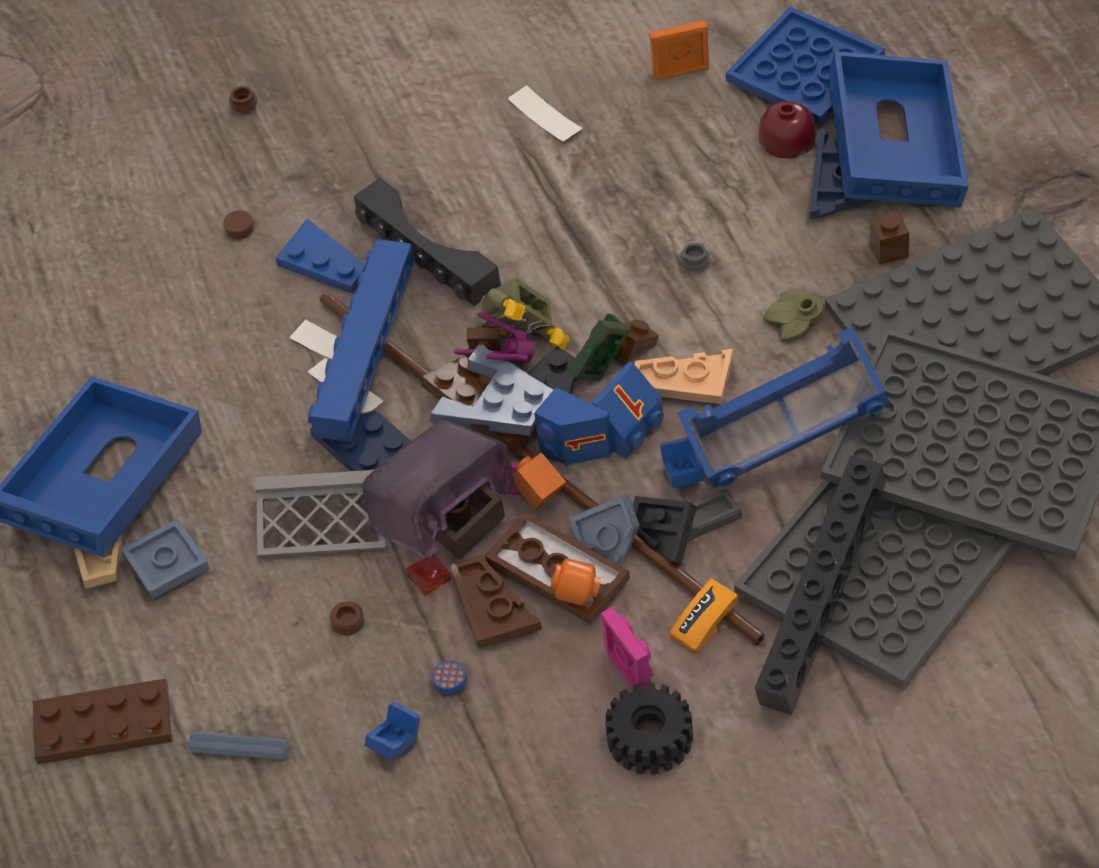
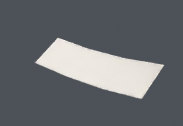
M525 86L508 98L526 116L563 142L583 129L547 104L528 86Z
M305 319L289 338L332 359L334 355V342L338 336Z

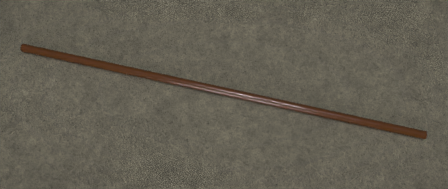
M325 292L321 295L320 302L343 319L344 315H349L350 309L331 294ZM387 339L383 351L420 381H422V376L430 373ZM522 444L510 450L521 460L527 456H530L531 459L536 457L534 453ZM564 478L566 483L562 487L561 492L584 510H589L599 505ZM635 535L631 547L692 595L696 596L704 587L639 535ZM733 609L723 617L725 621L756 645H759L764 640L765 634Z

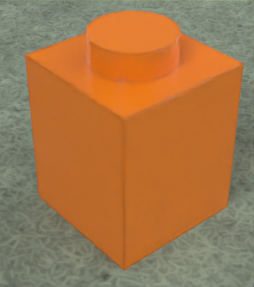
M542 453L533 459L527 456L515 466L517 472L511 480V483L535 511L556 496L566 483L564 478Z

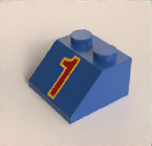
M630 361L591 402L592 405L609 412L613 452L626 459L634 450H638L642 446L645 437L652 429L658 428L664 418L662 397L636 365Z
M557 387L534 412L539 451L547 459L556 460L564 465L606 458L612 455L613 445L609 412Z

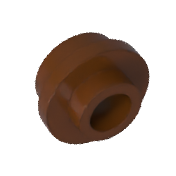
M236 87L232 90L229 97L230 107L238 112L249 111L256 106L257 96L250 87Z

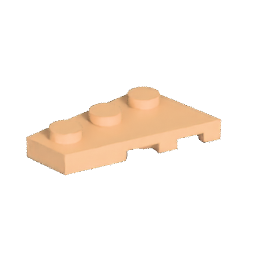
M733 349L722 350V354L706 356L705 352L693 354L694 358L676 360L671 356L635 361L634 364L661 397L722 404L733 360Z

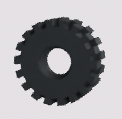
M647 683V689H641L640 684L633 685L632 693L624 689L620 692V701L614 697L610 702L611 709H607L605 715L607 743L609 751H613L615 761L618 763L622 760L623 768L630 771L632 766H636V773L643 775L645 769H651V775L659 774L658 768L664 766L667 772L673 769V761L677 764L684 761V753L689 754L691 750L693 727L689 705L685 699L681 701V694L675 690L672 694H669V686L663 684L660 690L655 689V683ZM649 719L657 720L663 725L662 729L653 734H643L635 728L641 721Z

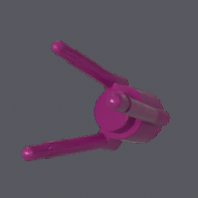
M480 311L478 313L480 318L514 335L512 338L505 340L503 351L491 350L494 353H487L485 358L489 360H511L530 363L534 355L535 345L532 339L526 338L527 331L515 329ZM456 348L454 349V354L471 356L475 349Z

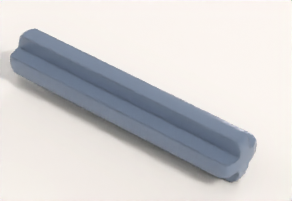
M193 732L190 734L188 741L190 751L195 753L284 760L289 752V745L286 739Z

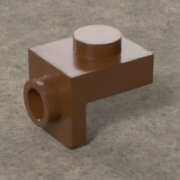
M635 319L623 323L631 331L614 358L624 366L629 361H632L636 350L656 346L659 335L651 330L649 325L642 320Z

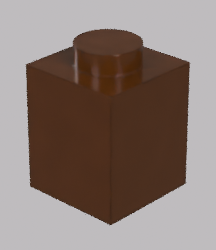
M900 212L870 219V244L879 265L909 258V231Z

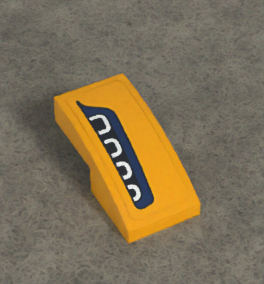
M711 578L683 611L670 631V637L696 654L717 633V624L738 603V595Z

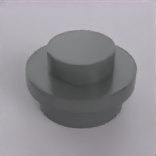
M700 243L686 245L680 254L681 265L690 271L702 270L710 262L708 250Z

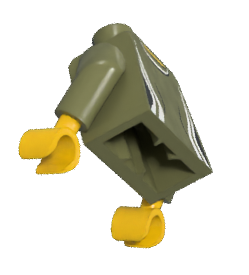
M511 279L500 287L489 290L487 295L482 297V312L515 329L527 331V335L538 333L544 338L550 339L548 344L551 347L555 348L558 346L565 350L570 338L564 334L562 329L555 328L552 325L550 300L519 279ZM479 316L474 319L475 327H496ZM498 328L501 337L507 339L514 336Z

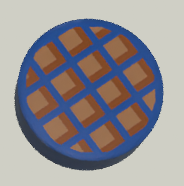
M444 661L438 664L432 672L435 690L447 696L461 692L467 682L464 667L455 661Z

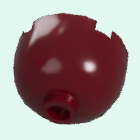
M794 101L775 103L765 111L760 119L759 143L765 146V151L769 155L778 158H795L797 153L805 149L806 153L809 152L816 143V122L810 110L803 104Z

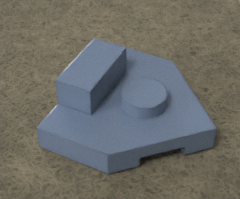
M629 495L620 496L569 517L577 542L617 565L623 566L639 528Z

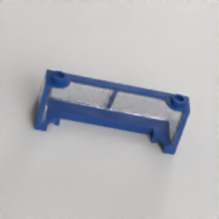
M853 327L838 333L841 341L836 348H833L832 344L826 346L828 353L714 409L708 404L704 406L706 412L696 413L692 406L677 413L703 470L714 488L728 486L734 483L738 476L866 414H876L885 407L884 405L890 403Z

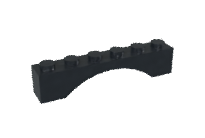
M378 178L354 195L355 214L361 223H367L375 229L382 239L386 238L389 241L410 243L412 245L413 260L421 269L425 268L432 273L439 283H445L460 299H465L475 306L481 302L482 297L487 295L489 290L501 286L498 266L480 252L459 250L432 242L414 229L403 214L399 191L382 178Z

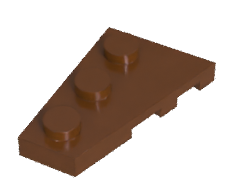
M481 555L449 564L478 649L542 630L541 621L534 614L531 615L524 607L523 601L517 595H513L504 585V580Z

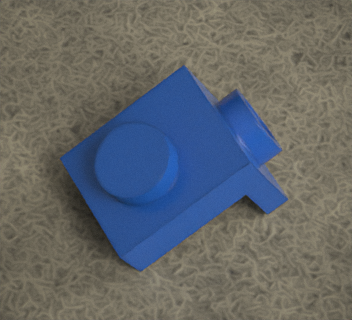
M689 437L660 445L664 472L672 488H688L696 482L704 481L702 468L694 455V449Z
M396 702L391 703L388 706L386 721L366 734L364 746L377 752L380 756L393 761L416 743L420 716Z

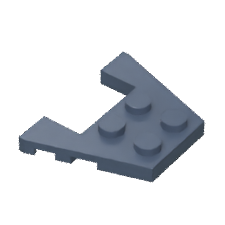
M478 344L468 359L467 370L491 377L492 380L473 407L442 397L431 412L430 423L442 425V420L458 422V427L470 428L472 424L489 426V431L530 436L536 426L534 412L551 394L553 389L507 360L486 359L485 355L487 353L494 352Z

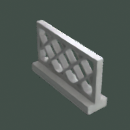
M382 469L254 477V490L257 498V556L259 558L387 550V478ZM378 494V505L370 514L358 505L365 495ZM342 496L349 504L336 516L326 505L333 497ZM310 498L317 506L304 518L294 507L301 499ZM265 501H279L285 508L272 520L265 514ZM353 508L366 517L354 531L341 521ZM321 510L334 519L322 533L310 524L311 520ZM289 512H292L302 522L288 535L278 524ZM378 513L379 523L375 519H373ZM265 520L270 523L266 528ZM371 522L379 529V541L365 542L358 534ZM339 524L350 535L342 544H333L326 536ZM307 526L318 537L309 546H301L294 538ZM274 528L286 538L277 548H265V537ZM354 539H356L359 543H351V542H352ZM322 541H324L327 545H319V544H320ZM290 543H292L295 547H287V546H288Z

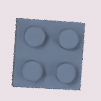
M178 519L121 548L123 557L152 599L209 569L206 558Z

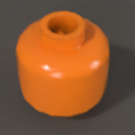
M565 559L561 565L556 564L550 589L555 590L554 595L556 599L583 606L588 602L590 596L597 597L601 578L595 577L596 569L594 565L573 559Z

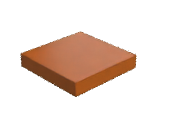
M705 20L649 32L654 80L709 69L708 27Z

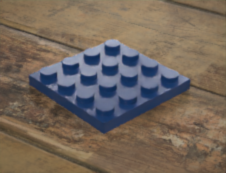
M790 6L726 72V81L772 103L794 101L803 104L810 110L815 122L821 125L833 113L828 72L834 52L885 55V48Z

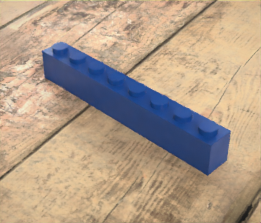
M376 239L373 250H369L367 253L365 272H360L358 290L357 293H353L351 296L349 315H344L342 333L340 337L335 339L333 358L328 359L326 363V377L324 382H319L315 405H311L309 408L308 423L312 424L314 437L351 442L414 265L412 245L410 243Z

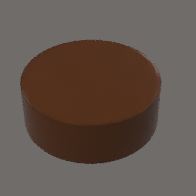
M246 211L231 212L223 221L226 234L233 239L245 238L254 230L252 216Z
M354 602L339 603L330 613L332 627L338 634H355L364 625L363 611Z

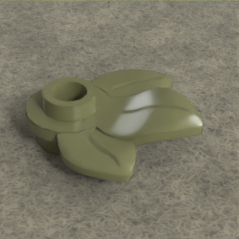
M792 289L780 293L781 302L771 305L763 316L767 322L781 324L782 341H788L807 332L810 325L822 319L824 304L818 296H807L801 290Z

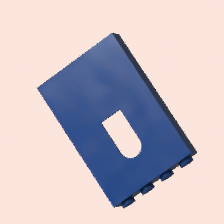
M835 51L828 73L844 198L961 207L969 184L948 61ZM891 101L903 109L908 141L883 140L880 138L876 110L878 103Z
M91 376L0 484V522L104 557L201 435L199 411L189 406H183ZM121 438L130 439L135 442V451L110 482L84 474L110 442Z

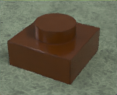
M498 327L467 328L469 349H476L479 344L489 350L501 351V338Z

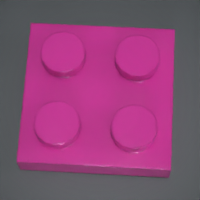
M613 607L601 612L605 652L632 688L633 685L640 684L641 689H647V683H651V677H653V672L649 665L651 652L647 644L642 639L639 641L636 639L628 619L625 616L620 617Z

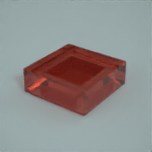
M433 552L405 568L407 576L424 596L452 580L451 573Z

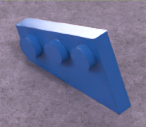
M308 218L276 257L277 266L352 294L358 287L360 272H365L366 265Z

